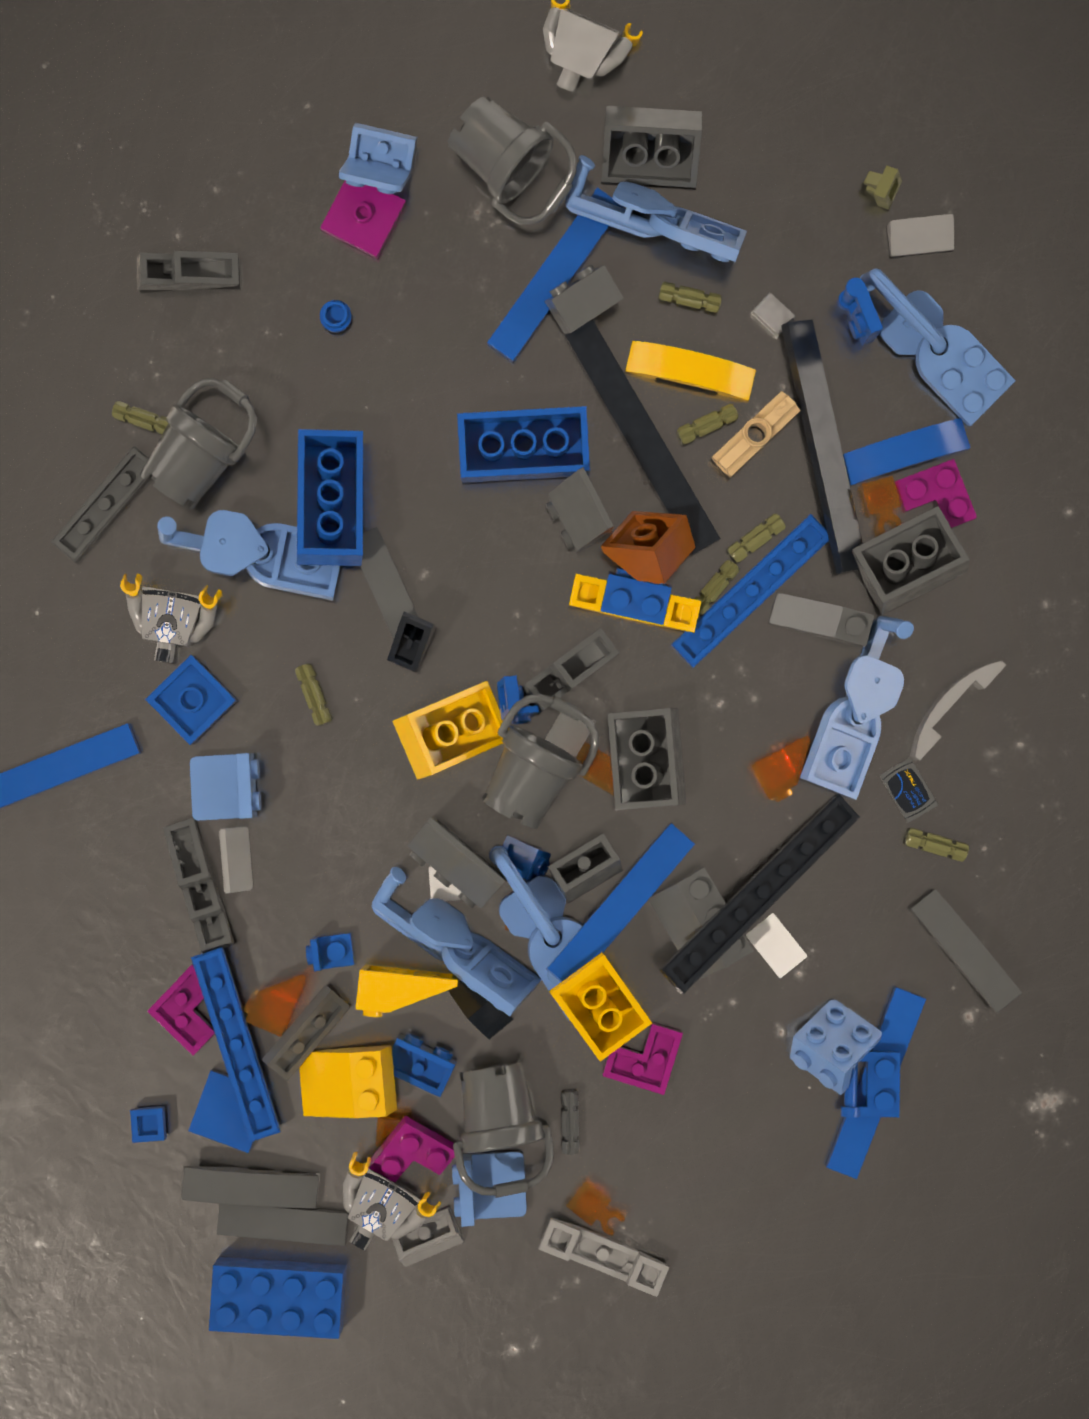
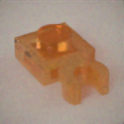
M893 476L860 485L868 516L878 514L879 519L876 523V531L879 535L885 533L884 523L886 521L892 522L894 528L902 524L900 518L893 513V509L901 507Z
M587 1179L582 1182L566 1203L567 1208L590 1226L598 1219L601 1222L603 1231L611 1236L614 1235L615 1231L607 1224L608 1220L616 1217L621 1222L625 1221V1217L620 1210L607 1208L611 1198Z

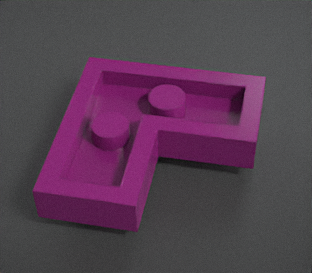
M954 459L893 482L904 513L934 501L935 506H939L951 528L977 518Z
M192 964L147 1012L194 1056L215 1032L213 1026L195 1010L204 997Z
M652 1023L643 1052L640 1053L624 1047L618 1048L607 1057L602 1076L664 1095L683 1032Z
M404 1116L371 1157L369 1169L396 1183L413 1161L441 1175L455 1158L454 1143L411 1118Z

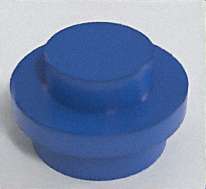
M331 300L325 303L320 310V321L323 327L330 332L344 331L351 323V310L346 303L340 300Z

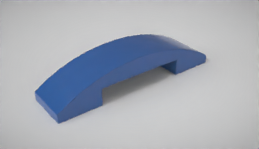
M958 418L870 444L845 453L843 457L849 484L852 486L893 471L965 451L971 447L962 419Z

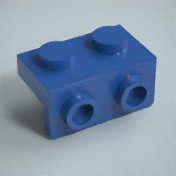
M617 567L616 572L609 571L601 612L663 625L672 586L666 583L654 584L652 582L637 581L624 569Z
M406 1032L405 1036L398 1034L392 1047L394 1076L441 1097L457 1063V1060L452 1058L453 1053L439 1046H436L433 1050L423 1045L424 1040L412 1033Z

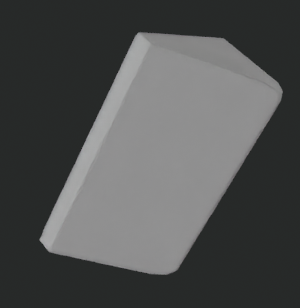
M944 214L890 221L887 225L890 258L953 251L954 215Z
M248 827L220 829L219 837L224 892L234 893L253 889Z
M450 1207L437 1211L411 1233L399 1239H393L399 1261L405 1267L464 1242Z

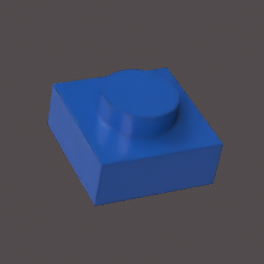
M165 1106L133 1108L130 1110L132 1143L164 1141L167 1139Z

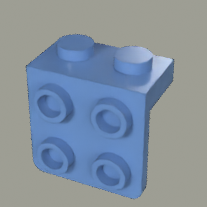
M355 123L352 130L349 157L339 170L338 177L346 180L348 185L355 187L373 186L377 187L379 192L385 194L401 192L412 174L418 137Z
M254 753L196 756L191 758L192 816L195 820L257 817V811H261V794L256 792L255 779L260 777L259 760L254 759Z
M830 1000L793 1036L790 1059L793 1060L797 1067L808 1071L818 1078L826 1088L833 1089L842 1095L849 1088L852 1069L881 1040L882 1032L839 1001Z
M520 1151L463 1154L467 1174L478 1185L493 1187L495 1184L525 1179L524 1156ZM452 1165L453 1185L459 1184L460 1197H454L455 1217H461V1227L474 1226L475 1219L522 1217L526 1214V1192L495 1198L493 1195H480L465 1185L460 1178L456 1165Z

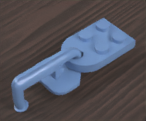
M584 155L579 156L576 174L572 181L573 187L565 198V204L569 211L643 238L663 235L680 242L681 246L691 251H699L700 249L711 253V256L718 261L729 262L731 260L736 262L747 233L746 230L674 206L658 192L632 182H620L612 196L616 203L626 207V209L582 194L590 170L595 168V164L590 158ZM635 210L651 215L649 219L632 214V212Z
M877 268L866 272L860 277L864 281L868 292L876 288L894 307L881 322L884 328L880 332L882 339L898 355H916V367L922 379L962 419L967 427L971 426L1016 381L968 330L956 325L943 326V309L928 293L917 290L905 296Z
M219 510L209 516L204 536L177 531L176 522L171 517H162L157 523L161 543L200 551L201 564L210 572L234 576L246 569L249 575L262 586L333 601L340 566L297 565V527L272 523L256 529L245 514L227 510Z
M879 616L874 620L867 645L863 648L861 656L852 662L844 684L846 696L834 701L826 709L801 773V779L857 800L880 738V715L896 706L904 686L902 672L898 668L879 660L889 631L895 632L901 639H906L913 634L914 626L910 621L887 616Z
M494 846L489 852V858L497 865L513 889V892L504 897L499 905L500 917L514 936L529 938V960L550 991L561 982L548 972L546 968L574 937L582 925L574 919L563 917L566 899L550 877L537 876L526 883L509 858L507 850L503 846Z
M392 867L372 901L374 913L434 958L444 961L448 970L464 982L468 988L483 996L498 1010L511 1016L537 988L541 978L488 939L471 933L464 915L444 900L438 898L429 899L413 915L400 907L390 898L397 886L405 883L406 875L401 868Z

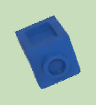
M517 675L504 676L497 682L501 720H504L508 711L517 701L524 698L522 685H518ZM539 706L521 708L513 718L512 724L531 722V718L539 713Z
M507 835L503 847L507 850L509 858L522 878L531 880L537 876H545L549 869L551 853Z
M351 932L313 937L310 939L311 945L306 946L308 965L313 964L314 972L321 971L322 969L355 965Z

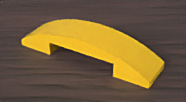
M632 341L625 373L654 380L656 378L715 391L718 392V395L748 402L756 370L729 360L695 351L655 343Z
M580 574L575 575L569 606L645 624L695 632L701 605L699 600L670 594L664 624L660 625L601 612L607 580Z

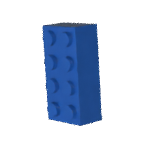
M586 406L457 413L462 483L570 477L583 467L587 475L589 476L590 474Z
M298 429L297 565L361 566L363 558V431Z
M218 1257L213 1265L209 1331L339 1339L343 1329L347 1265Z

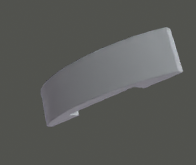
M998 661L981 666L963 675L947 687L933 702L920 722L914 736L910 757L915 761H920L942 737L932 727L971 684L978 690L985 689L1003 670L1006 664L1003 661Z
M550 1218L538 1247L539 1250L566 1261L571 1259L625 1281L628 1286L656 1297L670 1268L669 1265L633 1247L589 1229L554 1218Z

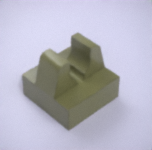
M886 165L883 174L869 171L864 185H867L866 191L874 195L877 206L890 210L902 179L898 169Z

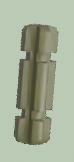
M668 282L662 283L659 293L660 300L667 302L675 300L676 304L697 309L705 307L706 311L715 313L720 309L722 296L709 292V295L704 294L705 291L681 285L678 288L675 287V284Z
M116 401L112 409V416L115 419L124 422L128 420L130 424L150 431L156 430L159 434H163L168 425L167 417H159L156 413L135 406L130 408L129 404Z
M733 404L721 407L719 412L715 410L694 420L691 425L687 423L679 427L677 430L678 436L683 444H687L695 440L696 436L702 437L723 427L724 423L728 425L738 419L737 410Z
M772 514L765 520L766 524L760 523L741 537L742 541L740 543L736 541L728 547V553L735 562H741L748 556L747 552L753 553L772 539L771 535L773 533L777 535L785 529V523L778 514Z
M731 560L724 562L719 569L720 572H716L700 591L701 595L695 597L694 600L701 601L698 615L702 616L710 608L709 604L714 603L729 585L728 581L730 579L733 580L739 573L740 568Z
M304 664L297 667L295 672L298 681H302L300 686L307 705L313 711L311 715L314 724L320 726L330 722L331 715L328 708L324 706L326 702L318 680H315L313 677L315 672L312 665Z
M915 828L909 829L905 839L907 846L918 849V846H921L923 851L944 857L951 855V859L961 862L965 861L969 851V845L960 841L952 843V839L929 832L925 835L922 830Z

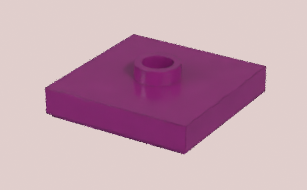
M345 180L320 229L378 259L406 205V200L394 194L379 192L377 187L368 185L363 187L351 186Z

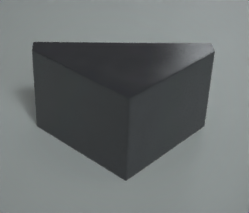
M404 611L387 660L417 672L436 626Z
M461 980L457 987L448 990L466 1018L489 1040L514 1020L512 1016H508L503 1011L498 1010L483 996L468 988Z

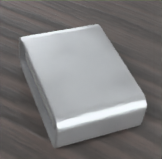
M771 293L751 312L777 337L782 333L781 325L792 322L796 317Z

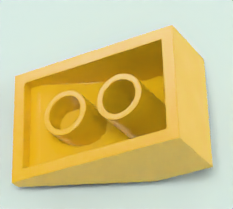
M488 681L392 721L417 780L438 773L503 744V737L498 735V729L503 720H501L500 709Z
M603 952L549 991L600 1062L652 1024Z
M365 964L359 971L356 1009L363 1010L364 1016L382 1017L383 1013L392 1012L455 988L460 980L452 973Z
M392 1045L313 1050L299 1067L303 1116L337 1118L386 1117L397 1110Z

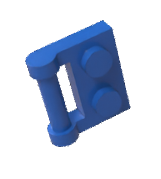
M856 277L850 279L845 285V290L839 295L837 302L841 309L848 311L852 320L849 321L852 336L855 340L859 338L863 346L873 342L884 328L864 281Z
M871 1050L861 1060L866 1062L865 1105H857V1064L852 1069L849 1088L844 1092V1105H841V1116L851 1118H899L900 1052Z

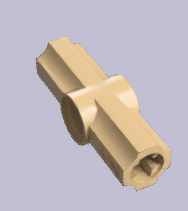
M781 391L758 414L747 421L745 426L711 457L723 473L731 478L801 410L789 395ZM751 427L760 428L764 433V440L760 442L752 441L748 437V429Z

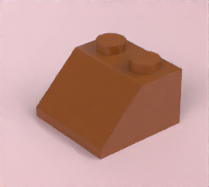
M632 511L601 545L603 553L637 581L665 584L695 549V543L687 515Z

